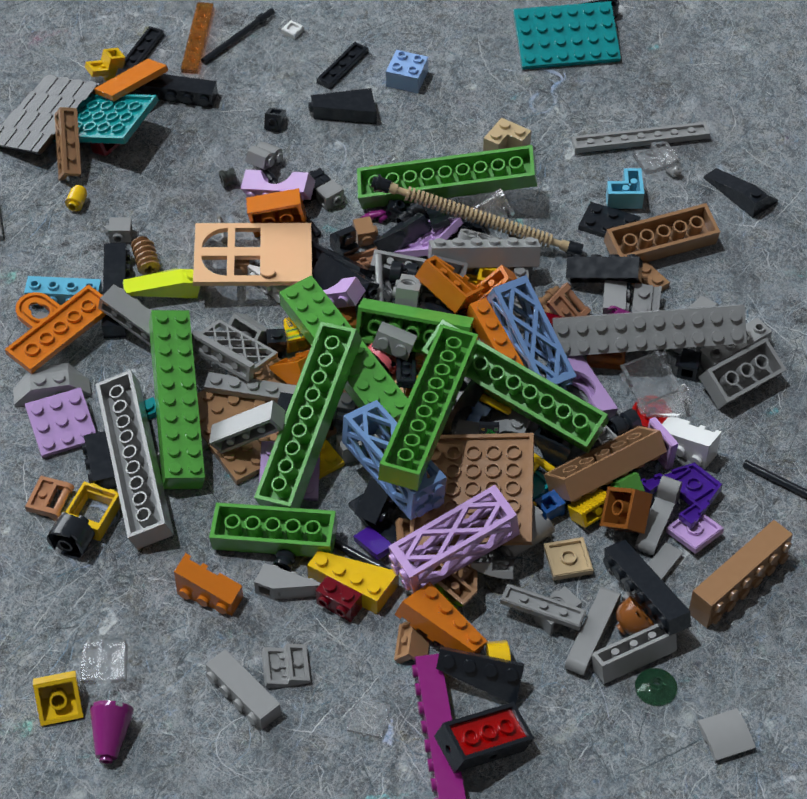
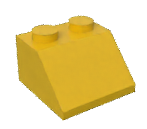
M76 670L33 679L40 726L83 718Z

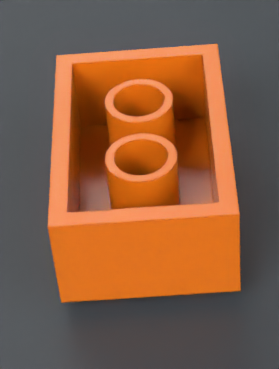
M299 188L246 198L247 214L250 223H307L306 211ZM253 232L255 237L261 236V232Z

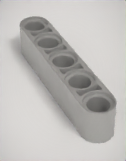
M605 587L600 588L567 657L565 669L583 676L586 675L592 662V653L597 651L620 602L621 593Z

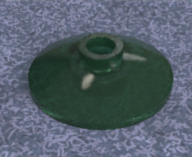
M650 668L641 672L636 678L635 691L644 703L651 706H664L675 698L677 683L669 672L659 668Z

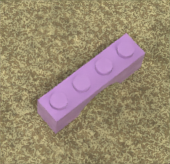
M245 170L241 190L247 197L299 188L302 200H311L315 180L309 173L292 172L285 181L271 184L268 177L261 170Z
M357 277L341 279L337 284L323 291L337 308L356 306L366 290Z
M582 355L567 356L576 374L572 385L578 387L587 395L589 400L587 403L608 414V418L613 417L618 408Z

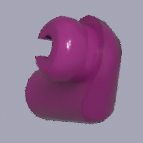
M375 210L368 212L360 218L370 216L371 220L378 218L379 222H383L388 219V216L384 210Z

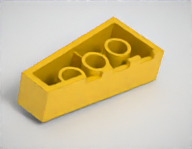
M319 550L307 564L308 579L313 578L322 583L325 577L329 576L361 593L362 607L375 614L380 612L399 586V575H396L391 569Z

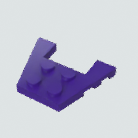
M696 463L672 469V472L668 474H656L654 478L645 480V478L641 479L645 492L650 494L657 492L662 476L682 482L680 498L689 504L690 507L679 513V520L690 529L694 528L722 490V484Z

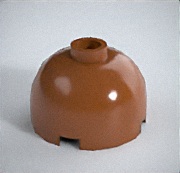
M631 596L626 598L616 611V618L619 622L616 625L623 635L628 633L630 636L655 625L648 614L644 613L643 608Z

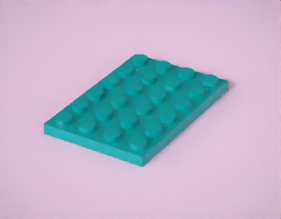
M611 1L513 10L522 70L620 62L621 60Z
M96 94L77 115L79 143L126 144L159 101L157 95L126 94L116 101H112Z

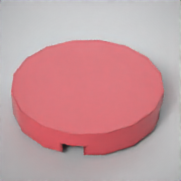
M371 343L368 346L369 350L377 357L380 364L394 375L396 373V366H392V360L383 351L371 347Z

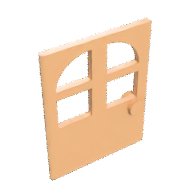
M195 223L193 286H291L312 276L311 223ZM228 232L227 247H203L210 237L218 233ZM235 232H261L260 247H235ZM202 260H227V275L211 272L204 266ZM235 260H260V275H234Z

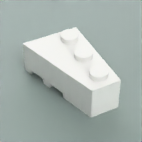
M669 415L662 425L679 443L676 455L683 457L691 463H696L705 470L717 456L722 432L718 430L715 432L708 431L706 426L700 425L696 427L690 425V421Z

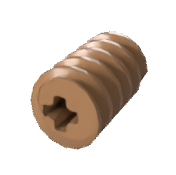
M145 236L134 239L131 248L139 273L142 275L157 273L160 270V264L154 243Z

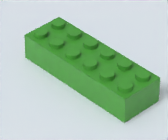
M363 298L358 306L356 329L364 343L373 344L377 331L383 321L417 335L412 352L422 353L421 350L442 319L461 330L472 332L474 318Z
M216 502L209 539L213 550L276 554L278 550L285 549L294 553L295 556L314 557L318 550L333 554L338 521L336 511Z

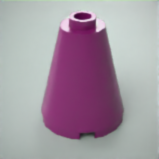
M106 700L96 701L93 705L91 704L90 714L95 757L99 759V762L110 764L118 758L134 712V708L131 705L123 703L122 706H117L116 701Z

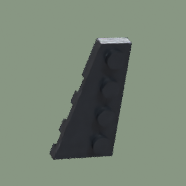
M440 646L436 669L508 703L514 702L516 705L524 663Z

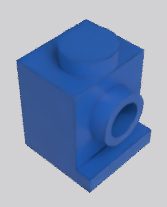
M554 489L534 500L537 504L536 507L543 512L542 516L545 520L547 518L552 520L559 515L563 516L565 514L566 502Z

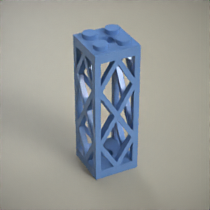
M527 275L494 287L487 296V299L524 366L526 367L527 363L530 370L541 376L539 368L546 373L545 378L567 391V387L573 384L572 381L575 379L576 374ZM514 297L517 298L521 308L514 304ZM530 305L534 307L533 315ZM513 311L524 317L525 322L513 315ZM517 325H519L520 327H522V328L524 329V339H523V337H522V335H521V333H520V331H519ZM529 333L531 334V344L528 342ZM536 338H537V340H538V342H539V344H540V346H541L543 352L540 351L539 349H537V348L535 347V346H536ZM552 349L555 350V358L553 356ZM535 354L547 362L546 366L535 359Z
M375 400L343 416L342 443L410 520L421 517L426 512L439 508L444 504L447 477L430 460L418 491L398 486L401 491L399 493L396 491V485L378 480L379 464L383 457V453L378 447L387 448L397 422ZM386 426L390 427V429H391V436H390V434H389V432H388ZM366 449H367V451H368V453H369L371 459L367 458Z

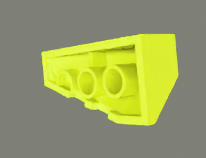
M175 268L123 280V288L130 296L198 298L201 287L193 286V269Z

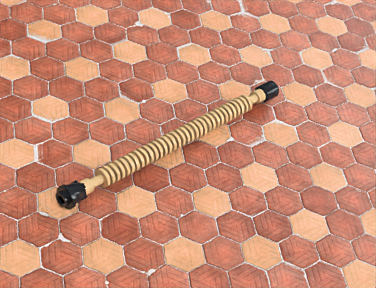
M380 174L377 177H373L371 183L374 192L379 191L394 195L397 193L405 196L406 201L409 197V202H412L414 199L413 203L416 204L418 200V205H421L423 202L422 206L425 207L427 203V208H430L432 205L431 209L434 210L436 206V211H439V208H441L440 212L443 213L445 209V214L449 211V215L453 214L454 217L458 214V217L461 218L463 215V220L467 217V221L471 219L472 223L476 220L475 223L479 224L480 221L481 226L484 224V227H487L489 224V228L491 229L493 226V230L501 231L502 229L503 233L506 231V234H510L511 232L512 236L515 234V237L519 236L521 239L523 237L524 239L533 237L538 239L542 246L546 244V247L549 248L550 245H553L572 256L574 254H581L584 244L555 239L553 234L548 232L544 234V231L541 230L540 232L539 229L535 232V228L531 230V227H527V225L522 227V224L519 223L518 225V222H514L513 225L512 220L509 222V219L505 220L503 217L500 220V216L496 217L493 214L491 217V213L487 215L485 211L482 214L483 211L479 210L478 212L476 208L473 211V207L469 210V206L464 208V204L460 207V203L456 205L455 201L451 204L452 200H448L447 203L446 198L442 201L443 197H440L438 200L437 195L433 198L434 194H431L429 197L428 192L424 195L425 191H422L420 194L419 189L415 192L416 188H413L411 191L412 187L410 186L408 189L399 187L398 184L381 177Z

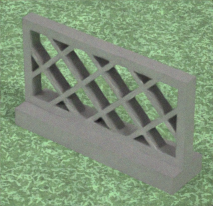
M220 319L201 332L195 330L191 333L193 351L247 382L253 379L255 372L278 357L277 351ZM221 327L226 331H216V329ZM217 336H227V339H217ZM230 337H238L240 339H230ZM231 345H241L242 347H231ZM246 353H256V356H246ZM259 353H266L268 356H260Z

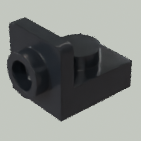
M269 108L265 113L264 129L280 132L282 121L286 117V110Z

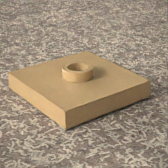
M583 537L544 543V551L553 581L593 574V567Z

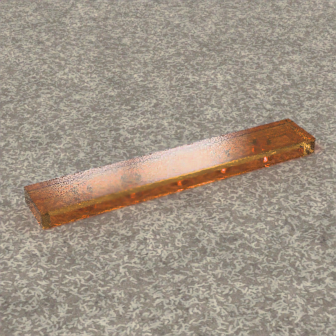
M197 2L181 66V73L198 74L213 13V3Z

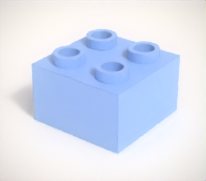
M396 50L386 70V86L418 93L428 73V57Z

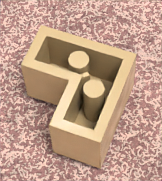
M501 118L484 137L483 151L530 145L531 130Z

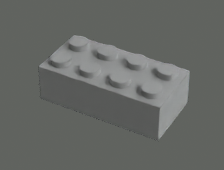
M766 337L709 368L699 378L717 408L720 409L778 377L787 369Z

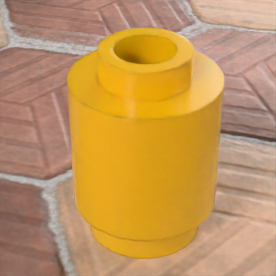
M75 185L71 188L65 201L66 207L71 211H80L87 198V190L81 185Z

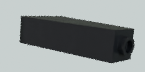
M371 88L311 95V102H308L309 113H313L314 119L377 124V111Z
M323 252L312 272V277L322 290L331 288L343 278L357 277L366 290L361 299H373L380 285L334 255Z

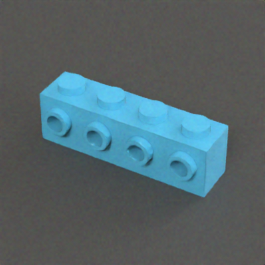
M28 276L24 294L32 292L43 293L59 305H62L88 284L101 294H103L101 279Z

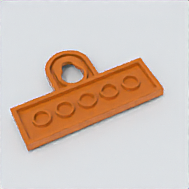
M88 284L62 305H59L46 294L32 292L22 296L15 306L16 315L19 321L30 330L5 349L6 355L29 373H34L107 315L98 309L100 298L103 295ZM37 304L43 306L50 313L47 317L38 319L32 316L29 307Z

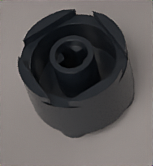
M62 512L47 536V542L54 550L56 547L62 550L60 554L63 556L78 559L87 550L95 533L88 524L89 520L81 515L76 517Z

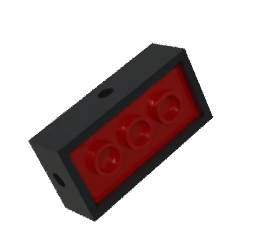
M514 702L444 722L434 735L453 773L523 752L534 739Z

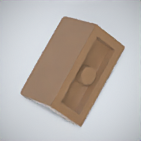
M408 621L400 624L398 629L394 661L399 664L410 659L415 661V656L428 655L430 639L427 638L428 635L418 628L417 630L412 628Z

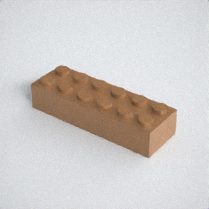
M707 203L607 229L604 243L609 254H617L620 257L635 254L643 262H650L716 244L720 230Z
M637 426L590 450L589 453H584L545 473L544 477L549 491L554 489L562 499L575 502L580 500L581 496L597 491L598 487L609 485L614 479L628 475L629 471L644 467L646 462L659 459L660 455L666 453L667 450L660 430Z
M773 520L693 590L689 606L691 616L706 628L712 623H718L726 611L730 612L739 599L743 600L748 595L749 590L753 587L757 588L766 575L770 576L775 571L777 565H782L789 557L788 551L792 546L793 534L777 521Z

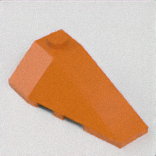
M310 350L298 352L295 354V357L289 359L284 358L270 365L269 368L287 384L297 385Z

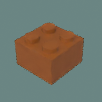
M608 487L600 526L616 531L645 534L653 494L637 489Z

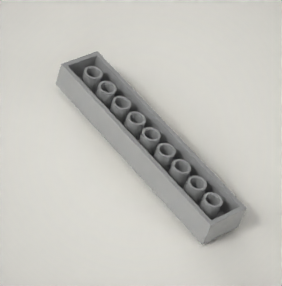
M743 304L552 319L554 332L566 356L747 343L745 305Z
M129 370L96 383L127 537L138 550L174 535L140 382L133 372Z

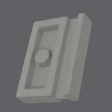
M635 283L632 312L659 310L662 286L655 287L653 285Z

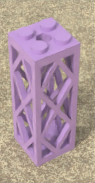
M493 485L389 546L390 555H388L392 563L391 568L396 575L400 574L403 579L401 582L406 591L410 590L413 594L427 583L436 584L518 536L520 532L517 514L496 485ZM469 509H477L469 518L464 519ZM490 514V516H489L488 519H486V520H481V519H483L484 517H486V516H488V515ZM472 526H484L481 528H472ZM468 534H474L465 540ZM454 535H460L456 544L449 546ZM491 535L486 544H479L487 536ZM423 536H431L423 545L418 546ZM444 541V543L442 544V546H436V545H438V544H440L441 542ZM438 552L437 555H426V553ZM422 561H428L423 565L419 566ZM445 562L441 571H433L440 563Z

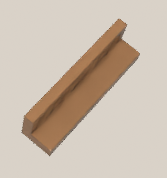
M60 107L54 115L58 180L62 181L67 176L81 175L77 108Z

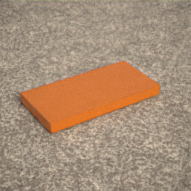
M146 59L99 85L94 90L96 94L116 101L168 72V68L165 64Z

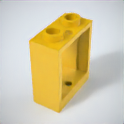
M83 482L65 512L78 517L88 498L109 505L99 523L89 520L88 523L95 533L93 539L101 541L121 507L119 494L113 489L108 490L95 483Z

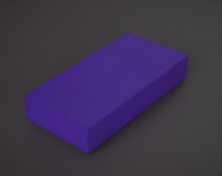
M370 526L353 536L354 541L377 560L390 553L389 546L391 543Z

